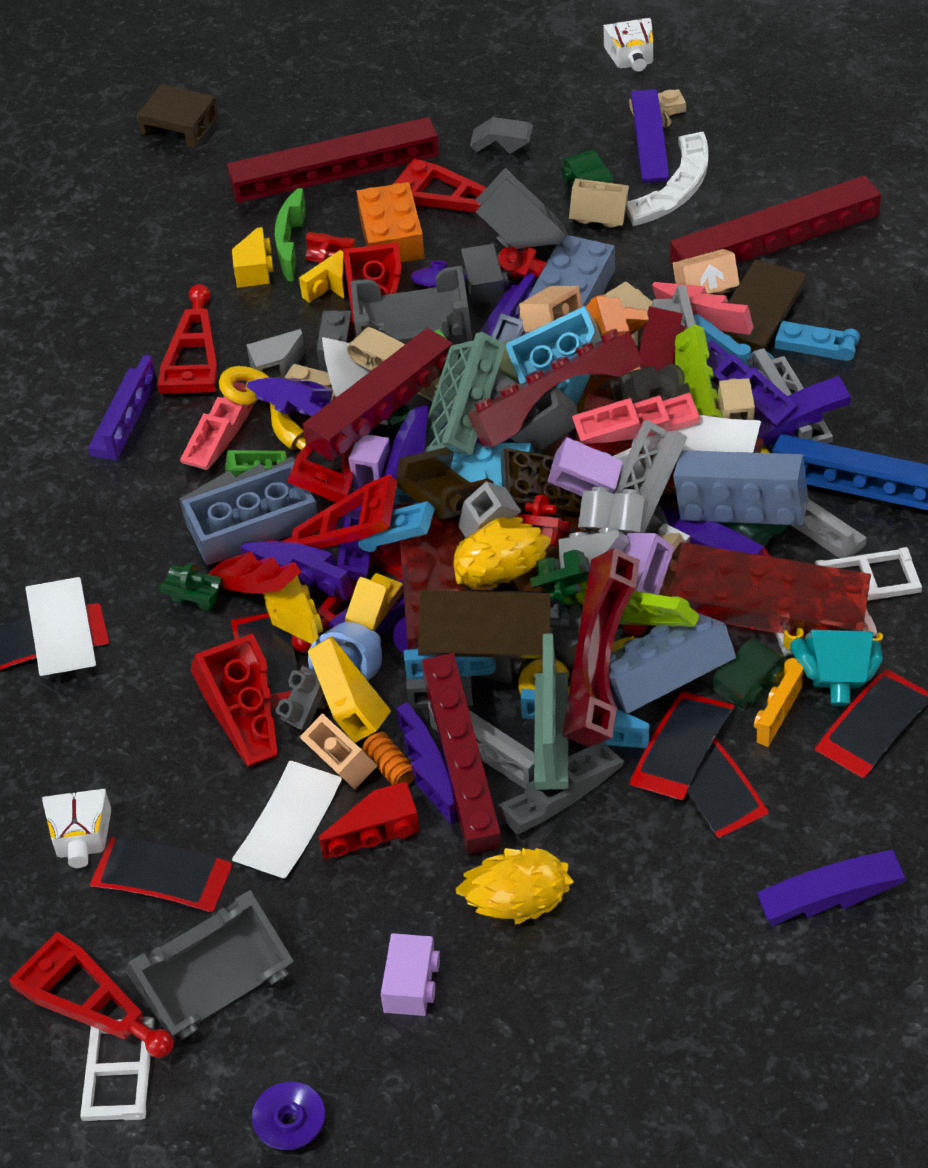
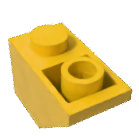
M263 227L256 228L232 249L237 288L270 284L269 272H274L272 256H267V254H272L270 238H264Z

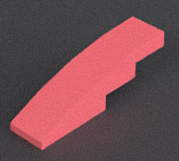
M654 282L652 287L655 298L672 299L677 285L684 284ZM686 285L693 315L699 314L720 331L750 335L754 327L748 305L729 304L727 296L707 294L705 286Z
M233 383V386L238 391L246 392V384ZM225 396L223 398L217 397L210 413H203L180 459L181 463L208 470L233 440L249 415L254 403L240 405L230 401Z
M690 393L662 401L659 395L634 404L631 398L572 416L580 442L583 444L636 439L644 420H649L666 431H674L700 424V417ZM649 431L648 436L657 435V434H655V433Z

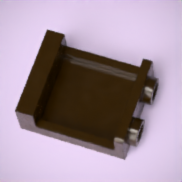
M160 84L137 114V122L139 123L141 134L147 135L153 126L185 134L187 146L196 147L219 117L216 98L212 95Z
M447 447L400 458L396 475L397 487L419 503L428 501L435 508L434 514L440 519L461 515L464 501L486 481L493 483L489 478L469 482L453 471L451 465L454 452Z

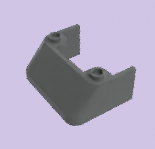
M506 168L476 198V201L481 205L476 210V213L499 234L496 238L507 249L511 246L515 249L560 244L568 236L563 222Z

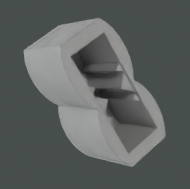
M593 487L591 491H583L578 528L581 532L588 533V535L599 533L600 529L609 527L617 528L625 535L627 533H644L648 506L647 499L641 495V492L632 489H625L622 493L615 494L610 493V490L604 487Z

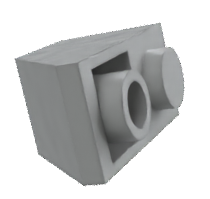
M301 329L247 344L251 368L257 369L271 378H284L291 366L298 364L305 354Z
M486 481L464 501L458 527L465 538H467L498 517H515L521 511L505 487Z
M612 527L602 528L599 530V533L590 535L585 532L571 533L569 538L559 539L560 569L565 568L564 552L571 550L584 552L587 567H590L591 559L613 548L623 552L629 545V537L617 528Z

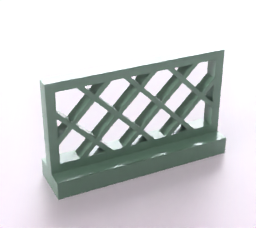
M484 332L476 333L473 341L450 346L427 418L424 452L447 447L451 451L458 452L464 456L472 455L478 436L467 413L476 409L475 403L490 397L506 344Z
M543 634V673H535V790L569 789L568 738L562 736L568 702V673H556L553 634Z

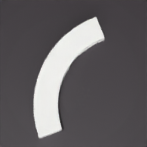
M704 132L678 137V144L682 155L681 164L667 182V186L659 192L656 190L646 196L627 201L626 212L632 226L644 224L669 214L689 200L698 190L708 167V144Z

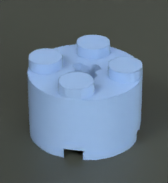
M344 622L336 625L322 634L310 647L312 648L332 636L367 681L377 674L382 663L381 639L379 635L364 625L355 622ZM308 654L309 668L315 671Z

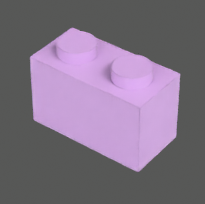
M367 434L356 442L349 457L350 471L353 473V492L382 477L390 452L389 438Z
M566 437L555 453L548 482L580 496H583V491H591L593 487H604L609 489L610 493H613L616 490L623 461L612 457L608 453L598 451L579 441Z
M627 533L629 545L623 552L640 560L634 591L659 595L675 547L655 533Z
M391 933L381 989L384 1013L426 1016L427 1003H433L435 997V981H431L432 972H438L440 965V951L434 950L433 937Z

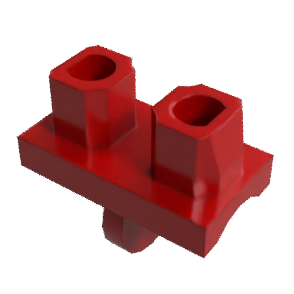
M308 232L306 234L307 251L305 260L319 262L320 264L339 250L343 252V249L355 248V239Z
M511 246L509 249L504 248L498 254V264L502 269L511 271L507 274L508 280L523 279L527 272L535 274L536 279L539 278L546 263L534 257L537 250L529 247L519 251Z
M537 495L533 503L527 502L525 504V511L532 512V515L518 514L515 516L523 518L521 523L540 528V534L551 538L549 545L559 547V539L562 537V532H570L571 522L548 517V514H556L557 507L556 505L549 504V499L546 495Z

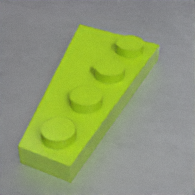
M694 324L676 335L675 394L680 396L690 393L699 415L722 418L721 410L716 409L715 402L718 400L717 390L712 388L710 381L714 377L711 367L707 366L706 361L709 357L705 331L703 327Z
M585 582L579 584L581 592L575 594V599L583 606L587 583ZM634 591L619 624L695 627L700 615L689 607L690 603L681 597H668Z

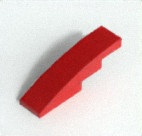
M249 551L223 560L208 574L222 578L223 585L221 588L244 593H269L281 591L301 573V570L295 562L279 566L273 556L258 561L253 553Z

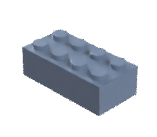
M568 235L560 244L556 245L527 299L549 286H579L582 307H586L592 298L603 295L615 272V245Z
M681 451L673 475L681 520L803 525L808 503L803 454Z
M294 462L181 501L187 527L206 566L241 554L240 547L244 543L265 542L271 539L280 540L291 536L295 527L317 515L316 501L311 492L287 482Z
M697 613L700 616L695 627L656 626L650 631V634L642 638L631 639L623 644V648L611 652L609 681L612 698L617 709L628 714L735 659L736 655L725 623Z

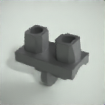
M302 666L301 670L292 671L288 682L289 686L293 689L288 699L284 698L279 701L276 713L281 716V720L300 730L306 731L311 725L317 708L326 710L328 703L321 700L324 692L316 672Z

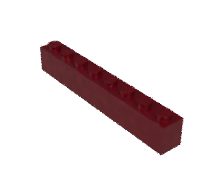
M426 117L227 163L230 185L236 202L241 203L408 164L414 158L418 160L430 159L439 156L438 135L430 118Z
M865 175L671 240L670 263L725 249L735 254L736 264L879 216L881 193Z

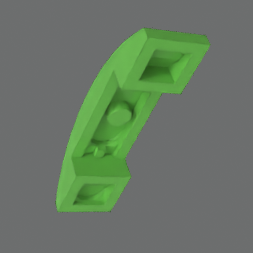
M303 189L295 190L288 197L279 211L275 224V241L279 265L288 281H294L297 264L294 242H290L292 227H303L306 211Z

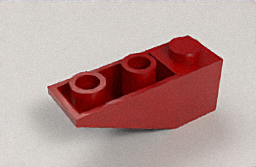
M407 782L374 790L319 836L323 859L343 856L347 852L365 847H374L385 841L406 838L413 833L420 832L417 810Z

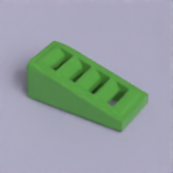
M228 450L225 469L226 472L230 471L235 477L260 463L265 464L263 467L268 470L275 466L272 465V462L279 464L287 459L286 451Z

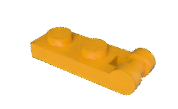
M790 658L785 662L784 678L778 687L774 686L771 689L765 711L759 710L755 718L754 728L757 729L756 743L769 747L802 689L803 667L796 658Z

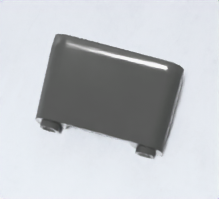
M462 266L449 267L438 272L436 288L381 295L380 287L375 281L366 279L350 281L357 336L367 327H371L406 344L428 327L433 331L439 329L453 345L473 341Z
M249 890L237 897L235 903L226 909L225 907L222 908L216 915L162 947H156L149 956L143 953L128 962L125 971L164 1029L172 1037L178 1035L179 1039L183 1040L198 1031L199 1028L196 1024L268 980L273 985L288 976L287 968L294 961L253 893Z

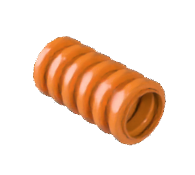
M376 732L366 739L363 744V751L377 765V768L391 782V785L405 781L409 785L414 780L410 760L394 745V742L388 738L385 732Z

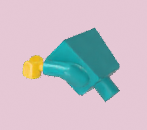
M797 628L796 636L789 635L788 630H785L783 637L784 647L792 651L798 663L803 667L807 678L813 680L814 687L830 688L831 705L833 706L850 705V689L860 688L866 681L871 680L883 661L880 645L883 634L879 632L876 638H873V632H868V630H811L805 636L804 641L802 628Z

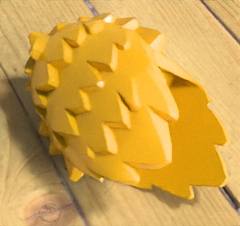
M498 517L483 528L476 530L457 546L453 562L457 584H465L472 588L486 590V587L497 588V583H510V580L526 574L538 565L539 560L545 558V550L549 546L551 538L540 534V528L521 523L523 518Z
M505 848L504 854L487 858L482 862L483 865L465 872L464 877L466 879L456 888V893L464 896L467 904L478 907L476 910L478 914L491 916L492 918L514 919L515 924H520L529 918L536 919L544 912L548 913L562 901L563 894L569 891V885L573 884L574 881L567 874L569 864L560 862L556 856L546 850L522 848V851Z

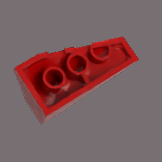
M398 242L343 249L355 338L357 334L354 323L350 281L372 280L379 285L381 295L396 293L402 270Z
M253 633L195 654L191 666V672L204 699L247 768L276 757L278 752L274 720L270 706L271 696L267 681V663Z

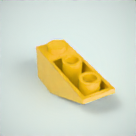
M298 576L281 591L263 593L272 625L310 644H313L319 638L318 633L323 632L320 616L316 613L314 601L310 598L307 584L301 585Z
M332 636L310 648L308 654L334 720L354 743L376 732L391 712L389 707Z

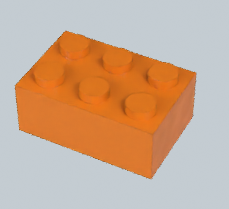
M396 183L357 190L359 216L366 246L398 242L401 263L425 259L423 234L410 183Z

